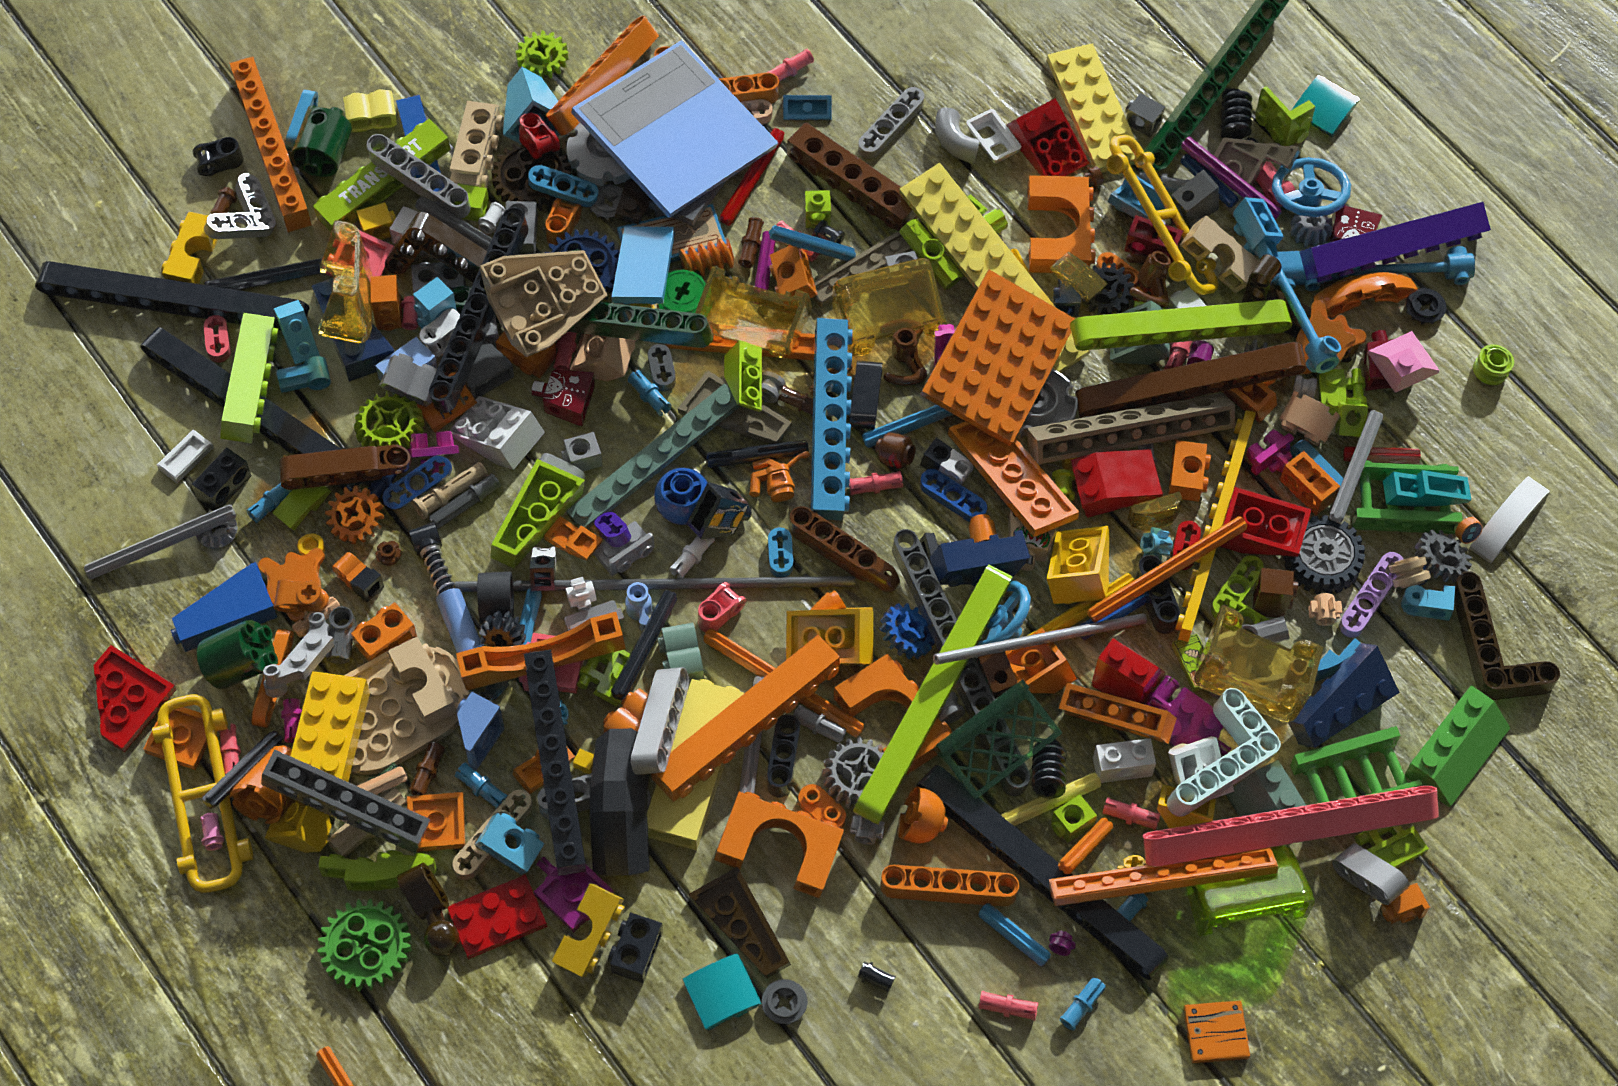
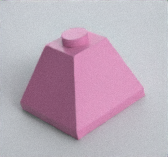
M1412 331L1368 351L1369 356L1395 393L1436 375L1440 371Z

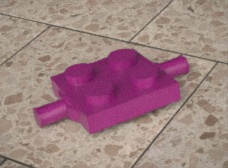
M1183 687L1176 698L1169 703L1157 694L1150 700V704L1158 709L1169 711L1177 718L1169 741V745L1172 747L1181 743L1190 744L1212 736L1217 737L1220 754L1225 756L1231 751V747L1219 740L1224 726L1215 716L1213 707L1186 687Z
M542 857L537 862V866L547 874V877L534 891V895L573 933L582 924L590 920L587 914L577 910L589 884H595L614 894V891L587 865L586 872L558 876L557 867L550 863L546 857Z

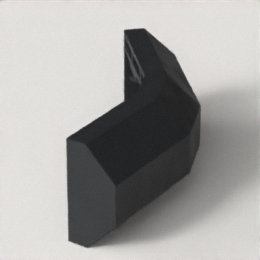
M632 728L609 729L598 737L595 743L590 786L592 869L594 873L604 876L633 875L650 870L647 821L649 774L636 775L632 770L631 754L638 731Z

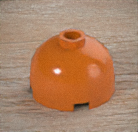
M914 787L904 805L908 806L906 813H901L899 817L898 837L911 843H927L933 840L939 832H944L948 823V817L945 816L944 804L936 793L925 788Z

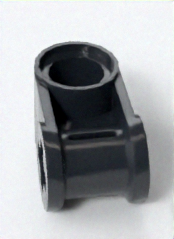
M224 137L216 141L201 143L192 150L193 156L198 162L197 172L202 176H211L222 171L238 168L244 161L239 144L233 137Z

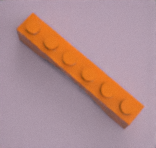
M617 612L589 618L565 633L539 642L510 647L482 646L456 653L461 677L467 691L527 675L524 661L525 653L551 650L555 668L626 648Z

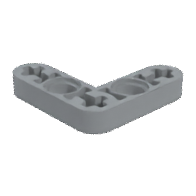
M245 173L239 176L235 186V191L244 212L211 214L204 225V232L213 239L252 238L271 235L276 220L260 181L254 175ZM249 202H256L261 208H255ZM234 222H240L244 224L246 228H238L234 224Z

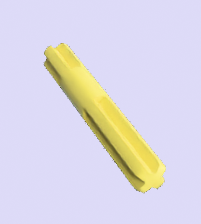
M1091 773L1067 784L1066 791L1061 797L1056 799L1038 797L1002 813L1001 816L1013 826H1016L1069 802L1079 794L1082 796L1100 788L1101 780L1097 773Z

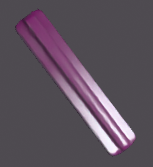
M764 231L762 234L754 287V296L757 298H765L768 295L771 274L770 265H772L770 254L774 253L775 241L770 239L769 231Z

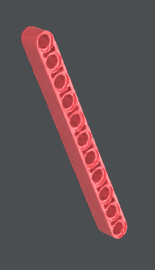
M1419 786L1148 832L1143 835L1146 864L1150 866H1163L1432 820L1439 816L1437 788L1433 786Z

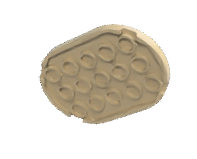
M437 646L436 648L429 647L433 654V658L430 660L434 666L439 665L446 679L443 680L446 688L451 686L457 696L458 701L455 702L457 711L461 700L467 699L470 695V690L466 691L458 660L442 648ZM388 651L344 675L366 679L370 690L351 774L371 775L387 771L426 749L430 742L442 740L459 725L458 716L455 713L429 727L426 726L414 704L412 694L423 689L427 682L422 679H412L403 684L390 661Z

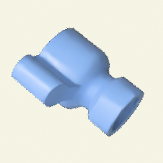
M636 582L627 589L625 605L628 616L634 620H639V629L643 631L652 612V599L648 593L647 586Z

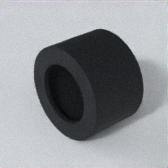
M511 572L478 573L477 600L480 624H484L485 618L489 614L493 616L498 610L503 615L509 611L510 617L514 618V591Z

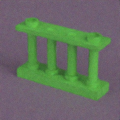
M1366 460L1359 478L1361 508H1356L1352 518V527L1355 530L1429 533L1430 530L1438 533L1442 530L1444 534H1455L1458 524L1462 521V513L1451 511L1450 505L1440 506L1439 512L1427 511L1424 507H1414V510H1401L1397 505L1388 504V509L1373 508L1371 480H1385L1392 472L1417 475L1422 470L1457 475L1459 467L1449 466L1448 464L1372 463Z
M1397 726L1296 754L1290 764L1294 775L1300 773L1307 775L1318 803L1330 802L1317 772L1319 768L1325 766L1333 769L1345 799L1356 797L1343 766L1344 761L1353 758L1359 762L1371 794L1422 786L1420 780L1407 782L1394 752V748L1401 736ZM1379 751L1384 754L1397 784L1396 787L1382 790L1368 758L1370 753Z

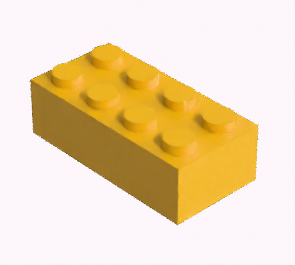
M312 671L291 757L349 782L370 696L366 679Z

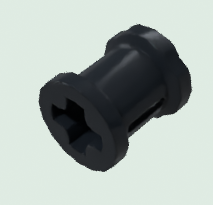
M821 220L812 233L814 237L838 244L842 243L845 235L842 230L837 231L828 226V222L825 220Z

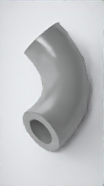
M948 107L939 109L935 118V133L941 146L953 157L974 164L980 140L968 137L961 132L959 128L961 116L958 111Z

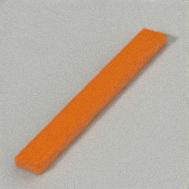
M1271 847L1163 866L1144 865L1049 879V888L1055 906L1276 874L1278 873V865Z

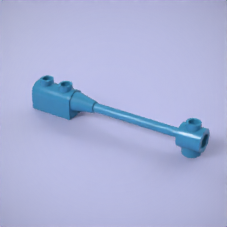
M1245 197L1233 212L1237 222L1234 230L1238 235L1244 236L1247 240L1244 244V249L1258 256L1259 259L1263 255L1268 254L1280 261L1276 246L1284 236L1264 199ZM1281 269L1278 284L1309 341L1305 347V352L1309 358L1306 361V366L1312 372H1328L1339 363L1337 354L1341 350V345L1331 336L1320 338L1317 336Z
M1455 246L1447 250L1444 262L1376 264V267L1361 271L1359 266L1353 268L1354 273L1339 277L1338 272L1331 274L1332 279L1318 283L1316 278L1306 279L1299 251L1278 252L1282 270L1293 290L1296 288L1295 285H1305L1306 290L1315 291L1320 288V284L1374 272H1394L1400 274L1444 272L1446 279H1454L1455 284L1464 285L1470 281V278L1474 277L1475 273L1474 255L1467 253V249L1463 246Z

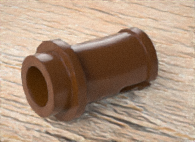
M223 187L222 190H219V197L210 214L228 213L232 203L237 201V193L229 187Z

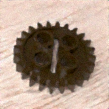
M512 143L513 150L504 148L505 156L497 155L498 162H493L494 170L491 171L492 184L496 190V195H501L502 202L508 200L536 202L539 211H542L543 204L551 208V201H555L557 197L533 190L528 183L529 171L534 166L542 165L572 175L567 155L562 156V149H559L556 152L550 151L542 154L541 158L535 159L522 143L520 147ZM539 174V176L536 177L537 182H540L541 179H543V175ZM551 178V180H550V182H549V186H551V187H552V181H553L554 178ZM560 181L556 184V187L560 191H566V189L570 188V185L565 181Z

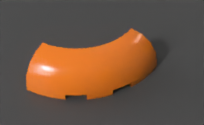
M1374 272L1337 282L1316 293L1314 301H1323L1326 305L1327 316L1334 318L1347 310L1358 307L1362 300L1374 298L1375 302L1391 301L1398 303L1418 289L1412 279L1403 274Z

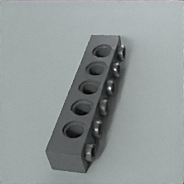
M274 749L262 773L261 785L416 854L428 829L429 818Z

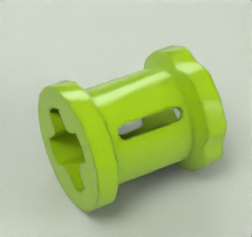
M1068 469L1056 470L1052 473V480L1069 501L1072 502L1075 499V492L1073 491L1074 472Z

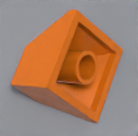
M1040 628L1031 635L1045 633L1043 628ZM1054 642L1005 651L1016 677L1017 686L1023 693L1054 694L1064 688L1067 683L1077 679L1067 659Z

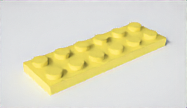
M1093 43L1048 54V65L1092 166H1098L1101 173L1108 171L1106 162L1108 157L1112 155L1109 147L1110 140L1115 136L1128 135L1134 139L1135 137ZM1126 145L1119 146L1122 153L1128 158L1129 165H1134L1135 155L1132 150Z

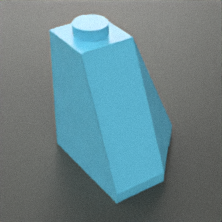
M524 67L520 68L507 85L503 134L521 144L519 141L520 117L526 113H534L540 116L543 122L558 137L560 135L546 116L558 100L540 76Z

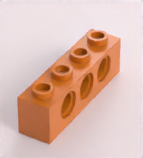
M1071 683L1066 684L1059 709L1067 715L1151 738L1169 744L1177 720L1169 711Z

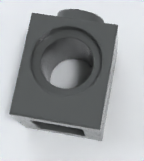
M1140 93L1135 101L1131 100L1126 106L1127 122L1130 127L1151 137L1163 120L1165 106Z

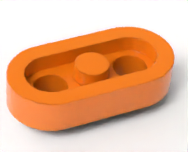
M809 784L800 790L798 803L804 812L809 813L813 819L822 822L831 821L836 823L839 828H843L846 822L845 809L834 798L829 796L823 788L815 784ZM810 794H815L817 798L815 800H810L807 796ZM830 812H834L837 814V816L835 818H829L827 814Z

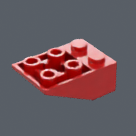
M1056 98L1006 124L1021 145L1020 151L1040 176H1067L1089 164Z

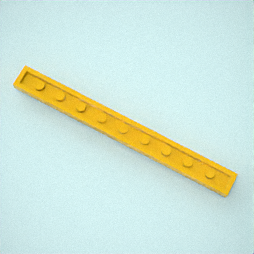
M1246 410L1243 420L1239 418L1237 420L1234 433L1238 434L1237 441L1231 440L1227 453L1232 455L1231 462L1225 460L1221 474L1226 477L1225 482H1219L1215 497L1220 499L1218 505L1212 504L1208 517L1213 520L1212 526L1206 525L1203 538L1223 526L1255 418V412ZM1216 549L1195 561L1200 563L1199 570L1193 569L1189 584L1194 587L1192 593L1186 592L1182 607L1187 608L1186 614L1179 615L1175 628L1180 630L1178 640L1189 642Z

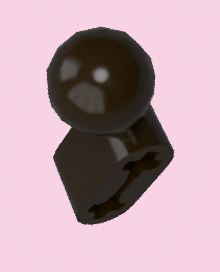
M421 863L398 874V885L417 916L421 920L427 919L429 926L425 930L423 939L428 951L436 956L450 955L456 950L460 941L459 932L454 924L444 919L442 911L449 907L445 891L428 865Z

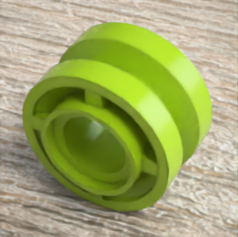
M1487 345L1482 348L1473 364V372L1485 384H1502L1514 367V358L1506 348L1500 345Z

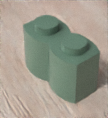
M694 623L661 628L662 636L657 637L660 653L665 652L667 661H662L663 669L684 667L688 672L689 681L692 679H704L703 664Z

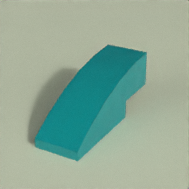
M1422 470L1417 475L1392 472L1383 481L1386 504L1427 507L1455 505L1471 501L1468 477Z

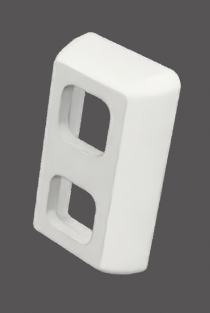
M990 109L967 120L966 123L969 131L975 139L980 140V146L994 164L1019 152L1021 145L995 110ZM984 127H991L995 135L987 139H983L977 132ZM1003 144L1008 151L995 156L990 148Z

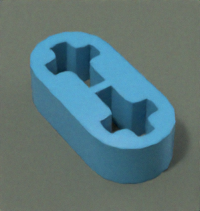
M781 527L774 528L768 535L770 572L776 577H787L793 571L791 533ZM777 537H782L783 548L778 549ZM778 557H783L784 568H779Z

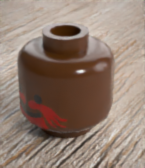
M889 432L877 441L875 451L881 464L903 469L913 462L916 447L913 445L910 437Z

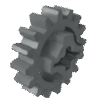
M1430 530L1428 534L1425 532L1415 545L1417 549L1415 556L1426 558L1425 570L1434 573V578L1437 579L1438 576H1442L1444 582H1447L1449 578L1456 582L1462 572L1468 571L1472 566L1469 563L1472 557L1465 554L1468 549L1460 546V540L1452 539V534L1444 536L1442 530L1437 534L1434 530Z

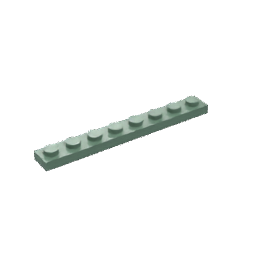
M723 384L566 511L568 517L578 527L582 525L586 529L591 528L598 516L611 512L740 407V405H737L730 388Z

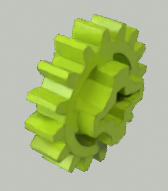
M542 31L541 35L538 36L535 32H532V38L524 36V43L519 42L518 50H516L518 67H524L539 75L542 79L544 75H548L550 79L553 78V72L561 74V67L566 68V61L569 60L567 44L563 43L561 36L555 39L554 32H551L549 36L545 34V31Z

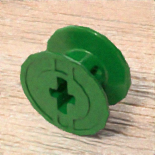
M676 270L669 273L663 304H658V308L705 315L708 308V291L705 281L693 271Z

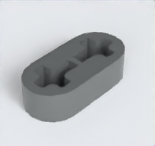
M653 345L648 351V364L653 384L657 385L659 391L667 392L672 390L676 384V374L671 352L665 345ZM657 354H661L663 363H658ZM661 372H665L668 379L667 382H663L661 379Z

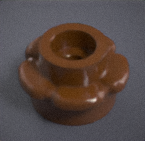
M1088 166L1086 168L1087 173H1084L1083 177H1089V187L1093 186L1096 190L1100 185L1104 184V178L1098 166L1092 168Z
M395 541L381 542L377 546L375 553L376 559L386 566L396 564L402 555L399 544Z

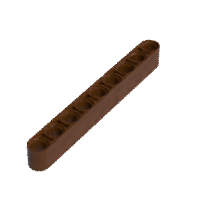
M1290 342L1083 387L1075 392V397H1077L1079 417L1085 418L1173 402L1295 376L1305 372L1307 366L1301 343Z

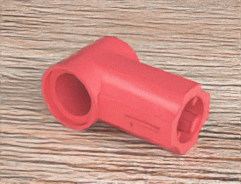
M1266 161L1256 181L1264 191V196L1280 208L1282 205L1276 200L1272 191L1273 176L1277 170L1271 162ZM1282 180L1284 194L1296 190L1289 180Z

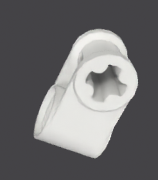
M455 309L445 310L420 332L421 341L426 344V347L435 357H440L444 354L460 314Z

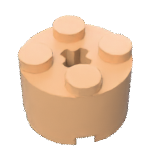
M1294 391L1279 418L1282 422V429L1293 435L1297 432L1303 434L1305 440L1313 446L1318 447L1320 443L1325 444L1340 415L1335 412L1332 416L1328 413L1330 409L1328 406L1304 394L1302 398H1298L1299 393Z

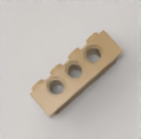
M467 101L450 166V180L457 185L459 183L488 188L489 176L487 173L488 170L493 168L494 156L492 153L493 150L498 148L499 136L497 133L498 130H502L504 117L500 115L499 105Z

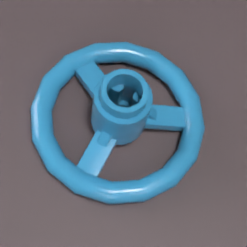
M1306 157L1296 159L1290 170L1281 166L1273 176L1272 191L1276 200L1286 210L1300 216L1321 217L1331 215L1344 207L1350 198L1351 183L1347 174L1336 164L1324 159ZM1303 168L1304 180L1300 182L1299 189L1284 194L1282 180L1293 170ZM1314 168H1320L1336 177L1341 185V192L1324 189L1323 183L1315 179ZM1322 199L1334 201L1329 205L1321 206Z
M1011 581L1007 591L1014 592L1004 605L997 607L987 626L989 629L987 639L979 641L977 646L1019 638L1021 636V626L1029 613L1031 602L1029 591L1025 585L1018 581ZM1020 601L1019 609L1016 612L1015 616H1013L1012 610Z

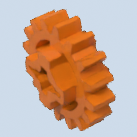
M354 486L353 492L345 487L342 496L336 492L335 497L337 500L335 502H328L332 506V510L325 511V514L331 517L326 524L329 527H334L331 530L332 534L335 536L339 535V539L343 542L349 538V542L355 544L357 538H359L364 543L366 542L367 534L374 537L373 529H381L382 527L377 521L384 519V515L378 512L384 507L380 502H377L379 498L375 494L370 495L371 491L367 488H364L361 492L358 486ZM369 506L371 509V516H369L367 512ZM339 513L342 516L341 524L339 522ZM352 513H359L357 517H351Z

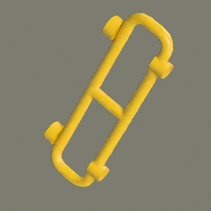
M1121 135L1113 137L1109 143L1112 155L1107 159V169L1112 174L1123 173L1174 262L1169 266L1168 273L1170 278L1176 282L1185 280L1188 286L1199 295L1214 293L1219 285L1218 278L1214 272L1216 261L1212 257H1204L1200 261L1196 260L1197 271L1204 274L1208 281V284H1200L1162 221L1171 218L1177 229L1183 230V239L1190 231L1152 166L1155 162L1154 155L1151 152H1144L1140 144L1131 136ZM1126 145L1132 150L1135 155V165L1143 169L1166 209L1156 211L1129 165L1128 158L1122 153L1119 146Z
M192 694L166 701L160 707L158 726L153 727L152 732L155 743H162L183 855V857L177 858L180 875L186 874L190 886L195 891L211 893L235 885L242 875V862L254 860V854L249 838L237 839L228 795L219 803L231 863V872L227 877L203 882L198 877V865L193 851L184 802L202 798L225 776L217 732L228 729V721L224 708L212 710L210 702L205 697ZM196 705L201 709L215 783L182 791L173 745V733L169 724V714L175 709Z

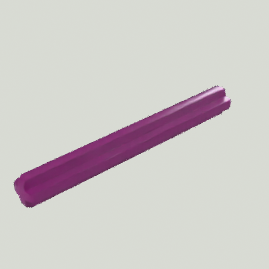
M1187 137L1182 142L1181 147L1184 151L1243 198L1264 199L1274 219L1276 220L1280 216V208L1195 140Z

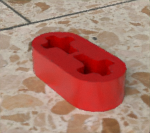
M1184 521L1179 524L1171 558L1200 540L1201 529L1196 522ZM1186 530L1191 531L1190 541H1185ZM1194 562L1182 570L1190 569L1194 565Z

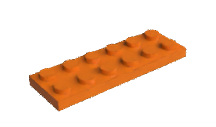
M966 421L949 428L948 436L1033 537L1078 519L1079 511L1016 438L1012 445L1008 446Z

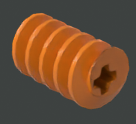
M728 237L726 238V244L722 239H717L716 246L712 241H709L707 243V250L703 244H698L697 252L692 246L688 247L687 254L683 249H679L682 269L693 272L698 270L701 276L705 275V268H708L711 274H713L715 265L721 271H724V263L726 262L730 268H733L734 256Z

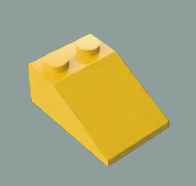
M1108 526L1057 531L1047 575V582L1054 604L1098 601L1106 598L1109 585Z
M865 609L787 611L786 660L819 635L840 656V665H870L873 663V611Z

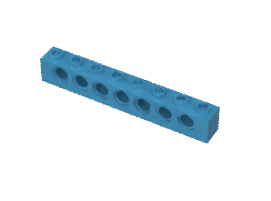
M817 318L814 340L811 510L826 520L842 521L844 512L849 511V496H845V487H849L850 472H845V463L850 462V448L846 447V439H850L851 424L846 423V415L851 413V400H847V392L851 391L852 378L847 376V368H851L852 353H847L848 345L852 344V329H848V320ZM835 345L839 350H831L828 346ZM833 368L839 373L832 374L827 369ZM834 392L838 397L832 398L827 393ZM831 415L835 416L838 420L833 422L829 421L826 417ZM832 439L837 442V445H829L826 443V440ZM832 463L837 469L830 470L825 464ZM831 487L837 493L829 494L825 491V488Z

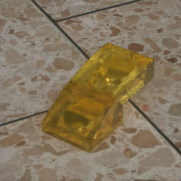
M1067 252L1050 267L1052 272L1066 287L1071 284L1086 302L1107 285L1093 269L1070 252Z

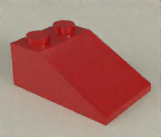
M1151 449L1095 452L1071 459L1081 504L1087 518L1163 497Z
M1234 487L1223 526L1237 517H1242L1247 524V529L1220 547L1247 554L1299 556L1312 509Z

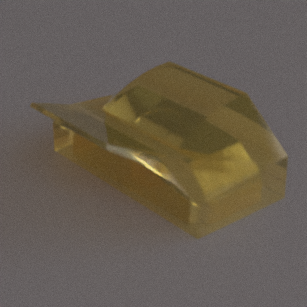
M1176 492L1130 506L1128 520L1131 527L1150 532L1151 527L1163 528L1172 525L1180 513L1182 496L1180 492Z

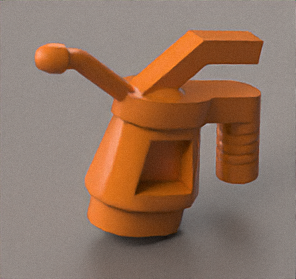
M805 451L798 454L788 464H781L770 458L752 462L754 470L768 468L751 474L749 495L758 497L760 495L761 482L767 480V493L773 502H782L793 498L795 485L789 474V468L801 458H808L810 453Z

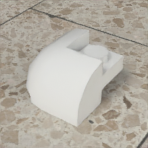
M1212 736L1190 744L1181 743L1171 748L1168 752L1177 785L1221 758L1217 737ZM1233 786L1226 789L1214 798L1234 792Z

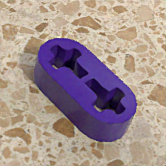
M606 512L596 518L594 524L599 535L611 547H621L630 541L631 534L626 523L614 512Z

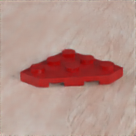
M110 645L93 665L101 723L100 732L104 740L125 753L159 712L160 707L169 700L177 689L174 684Z

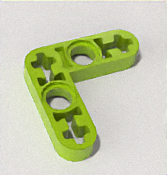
M1251 555L1244 557L1212 603L1211 613L1213 617L1233 630L1242 626L1239 619L1243 616L1250 617L1254 624L1270 620L1243 604L1256 585L1261 568H1264L1261 559ZM1251 565L1256 567L1248 575V578L1244 577L1247 567L1249 568ZM1239 583L1244 587L1245 591L1240 594L1234 593L1230 585ZM1228 605V609L1224 611L1219 610L1220 606ZM1235 610H1237L1238 612L1236 614L1235 619H1233L1232 615L1235 613ZM1251 633L1242 634L1254 642L1255 637ZM1280 642L1275 643V644H1271V645H1268V646H1264L1263 648H1265V649H1273V648H1276V647L1279 645Z

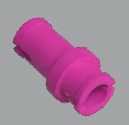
M291 698V703H289V699L283 700L284 710L281 711V718L284 719V742L294 743L293 739L296 736L302 713L299 699Z

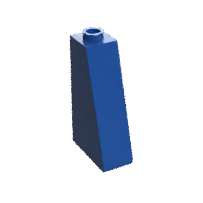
M251 563L174 616L172 621L175 628L170 631L175 644L181 643L184 651L187 652L198 648L199 643L203 639L243 621L253 620L262 624L277 618L257 563Z

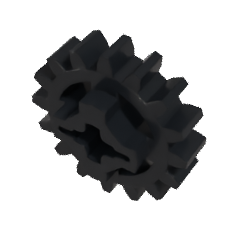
M1103 262L1101 269L1094 265L1092 266V274L1087 271L1085 272L1086 280L1080 281V287H1082L1080 294L1081 297H1084L1082 304L1084 306L1089 305L1090 313L1095 311V309L1098 310V315H1103V312L1112 314V311L1121 313L1122 306L1129 308L1128 300H1133L1134 298L1130 295L1129 291L1134 287V283H1131V274L1124 276V267L1116 270V263H1113L1110 268H1107L1106 263ZM1094 281H1096V286L1093 287L1092 291L1090 292L1092 284L1094 283ZM1124 288L1122 296L1118 299V293L1122 292Z

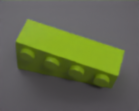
M537 459L491 544L490 558L515 568L544 537L545 533L559 516L562 517L583 494L585 480Z

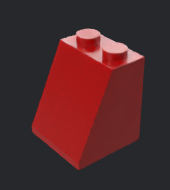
M1112 638L1097 659L1091 686L1102 693L1144 704L1149 693L1155 690L1166 675V672Z

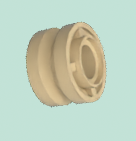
M1418 556L1396 561L1394 562L1395 564L1388 566L1390 573L1397 576L1393 580L1394 587L1401 586V588H1406L1424 583L1425 580L1431 578L1430 572L1423 570V566L1427 564L1425 557L1418 558Z

